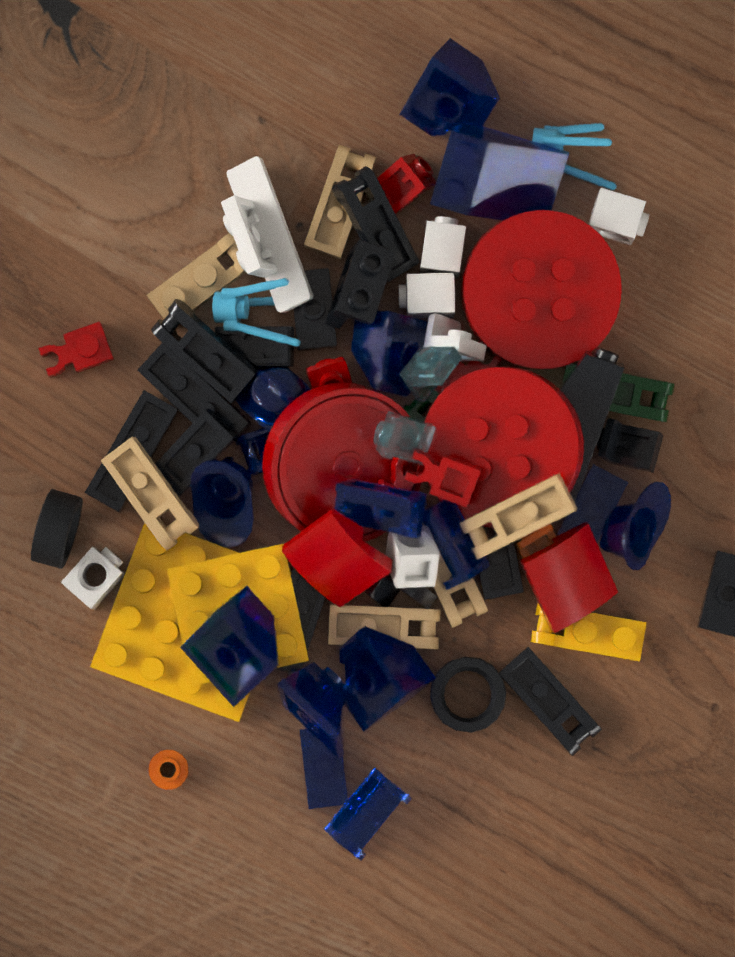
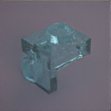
M454 346L420 347L402 370L400 376L418 402H425L437 386H442L462 358Z
M388 411L385 421H380L374 434V444H377L375 449L382 457L387 459L396 457L424 465L421 461L412 459L416 448L428 453L436 427L431 423Z

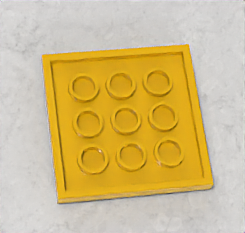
M144 522L90 667L240 722L258 672L191 686L167 573L168 568L233 555L239 552L187 533L177 538L178 543L169 550H166L157 541Z

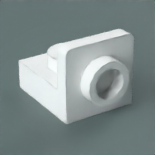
M440 314L429 315L423 347L424 352L448 361H484L486 345L471 340V333L460 331V322Z

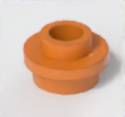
M163 750L151 759L149 776L157 787L165 790L175 789L181 786L187 779L189 772L188 763L185 757L178 751ZM165 762H171L175 765L176 772L174 776L168 778L161 773V767Z

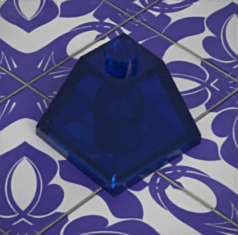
M248 586L244 587L219 607L180 647L233 707L279 665L274 615Z
M313 662L283 678L277 684L282 705L339 760L344 755V694L341 688L343 681L329 667L322 670Z

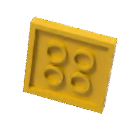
M283 544L167 569L191 686L309 661L288 559L282 552Z

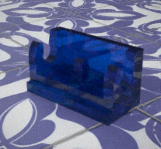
M356 479L336 483L335 510L358 525L401 534L402 536L415 539L421 537L426 494Z
M443 499L421 510L415 516L408 519L411 527L423 522L424 526L429 527L439 553L452 574L449 580L443 582L444 587L448 590L472 579L488 568L490 564L486 556L479 559L476 558L472 550L475 545L469 533L464 534L459 524L465 521L457 504Z
M374 767L324 830L338 844L362 861L366 856L362 850L400 802L403 801L408 804L412 798Z

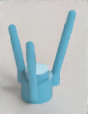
M602 123L569 126L545 125L544 128L534 127L531 159H540V168L554 169L610 190H615L617 187L611 181L555 161V157L563 158L564 145L611 146L612 140L607 138L565 136L567 134L602 131L604 129Z
M288 279L271 280L237 288H222L221 291L214 293L212 302L213 319L216 323H223L224 331H239L296 347L301 344L299 339L240 323L241 319H248L249 307L275 305L272 297L248 298L247 294L287 286L289 284Z

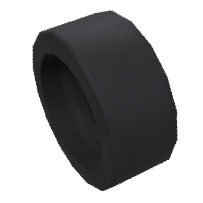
M54 489L49 491L43 503L31 547L32 561L63 569L70 555L78 530L83 499L80 496Z
M462 657L449 661L438 670L431 684L430 700L433 711L442 723L456 731L472 733L486 729L498 719L505 706L506 689L503 678L493 665L480 658ZM459 672H476L482 675L490 685V704L479 716L473 718L459 717L452 713L446 705L444 698L445 686L449 679Z

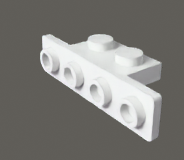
M255 156L227 171V177L234 196L221 202L225 212L223 221L227 231L235 239L238 248L236 252L237 260L247 274L263 277L266 281L283 278L289 280L287 286L270 290L277 311L279 313H286L312 300L314 295L263 159Z

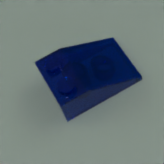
M456 118L430 204L467 216L504 220L510 216L529 211L552 210L570 152Z

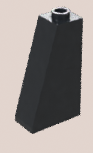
M598 347L595 353L586 351L559 387L574 407L583 431V463L577 481L570 492L574 502L576 501L624 371V364L617 362L618 354Z

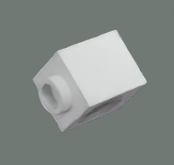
M600 188L588 225L594 228L602 237L631 245L636 235L643 237L650 214L643 213L646 201Z
M438 216L435 217V222L427 221L420 273H454V278L458 279L466 226L458 225L459 220Z
M454 273L407 274L406 285H399V308H407V319L429 318L430 314H440L448 318H454Z
M389 527L385 555L393 560L390 574L395 587H434L440 553L429 527Z
M92 546L61 583L90 609L95 610L124 577L125 573L119 569L123 561L107 547L100 552ZM95 564H100L106 570V579L100 586L92 587L86 580L87 570Z

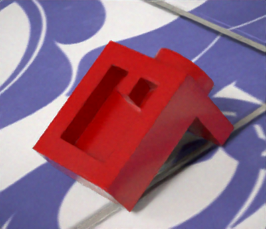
M415 154L402 156L377 178L396 215L424 191L432 189L437 184L436 180L432 177L434 174L432 167L424 158L417 157Z
M343 356L335 359H323L314 366L305 368L312 389L331 383H352L347 363Z

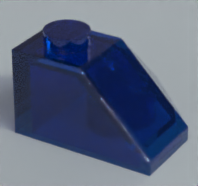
M450 38L432 56L400 115L430 136L445 135L448 131L465 129L466 132L481 130L500 96L483 60Z
M377 311L374 322L371 325L355 320L351 351L374 390L407 397L416 388L414 383L423 374H430L439 365L440 357L423 351L428 321L392 311Z
M366 626L359 629L339 648L340 663L345 665V683L340 685L341 700L363 732L412 699L436 678L413 645Z

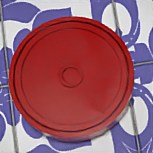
M552 210L519 213L491 227L482 235L471 250L466 260L461 280L463 310L467 322L478 340L499 358L512 364L533 369L563 367L580 360L586 351L592 352L601 344L612 329L621 303L622 284L616 258L607 242L594 228L581 219Z
M492 367L473 371L450 384L437 397L424 421L420 450L426 451L434 461L439 463L445 453L482 467L467 508L438 497L450 511L467 520L559 473L570 493L582 467L584 439L580 420L574 407L565 394L552 382L541 375L521 368ZM491 521L482 525L483 527L494 528Z
M346 382L316 387L291 402L279 415L270 430L263 454V476L266 490L278 512L299 531L304 530L333 508L364 528L362 537L364 542L372 540L387 532L389 527H391L369 519L364 515L379 478L386 481L390 480V465L394 454L406 459L405 465L402 468L403 474H406L408 469H412L414 462L422 464L421 461L412 459L415 449H420V434L411 417L399 404L372 388ZM415 483L411 490L418 493L421 483Z

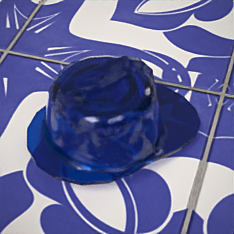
M255 367L258 370L256 376L236 399L239 406L268 431L271 430L279 415L290 403L311 390L288 367Z
M227 456L222 461H206L200 464L191 475L193 512L200 526L198 529L204 538L214 544L225 548L236 547L247 540L253 529V480L244 466L234 461L233 456Z
M653 482L645 488L636 503L619 505L612 509L599 542L601 549L615 556L625 558L627 565L632 570H640L646 564L652 548L668 522L671 510L669 488L663 482Z

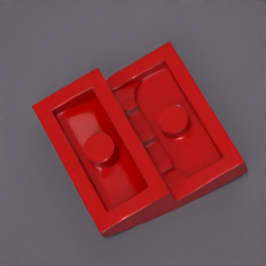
M333 508L282 546L283 554L297 572L319 593L340 608L392 571L393 560L362 540L364 528Z
M584 522L552 538L553 544L520 560L548 626L553 633L587 616L618 593L588 522Z

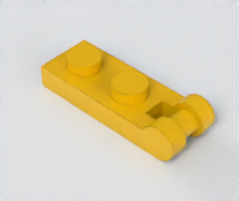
M537 603L535 615L539 616L536 631L532 630L531 643L640 662L647 622L590 613L564 628L563 636L552 634L540 605Z

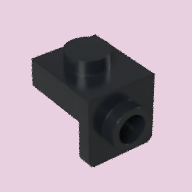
M608 418L606 426L602 428L597 441L598 456L610 464L654 473L664 435L658 431L624 425L616 419Z
M390 573L366 589L365 592L383 607H389L400 590L427 609L430 608L437 598L426 587L396 588Z

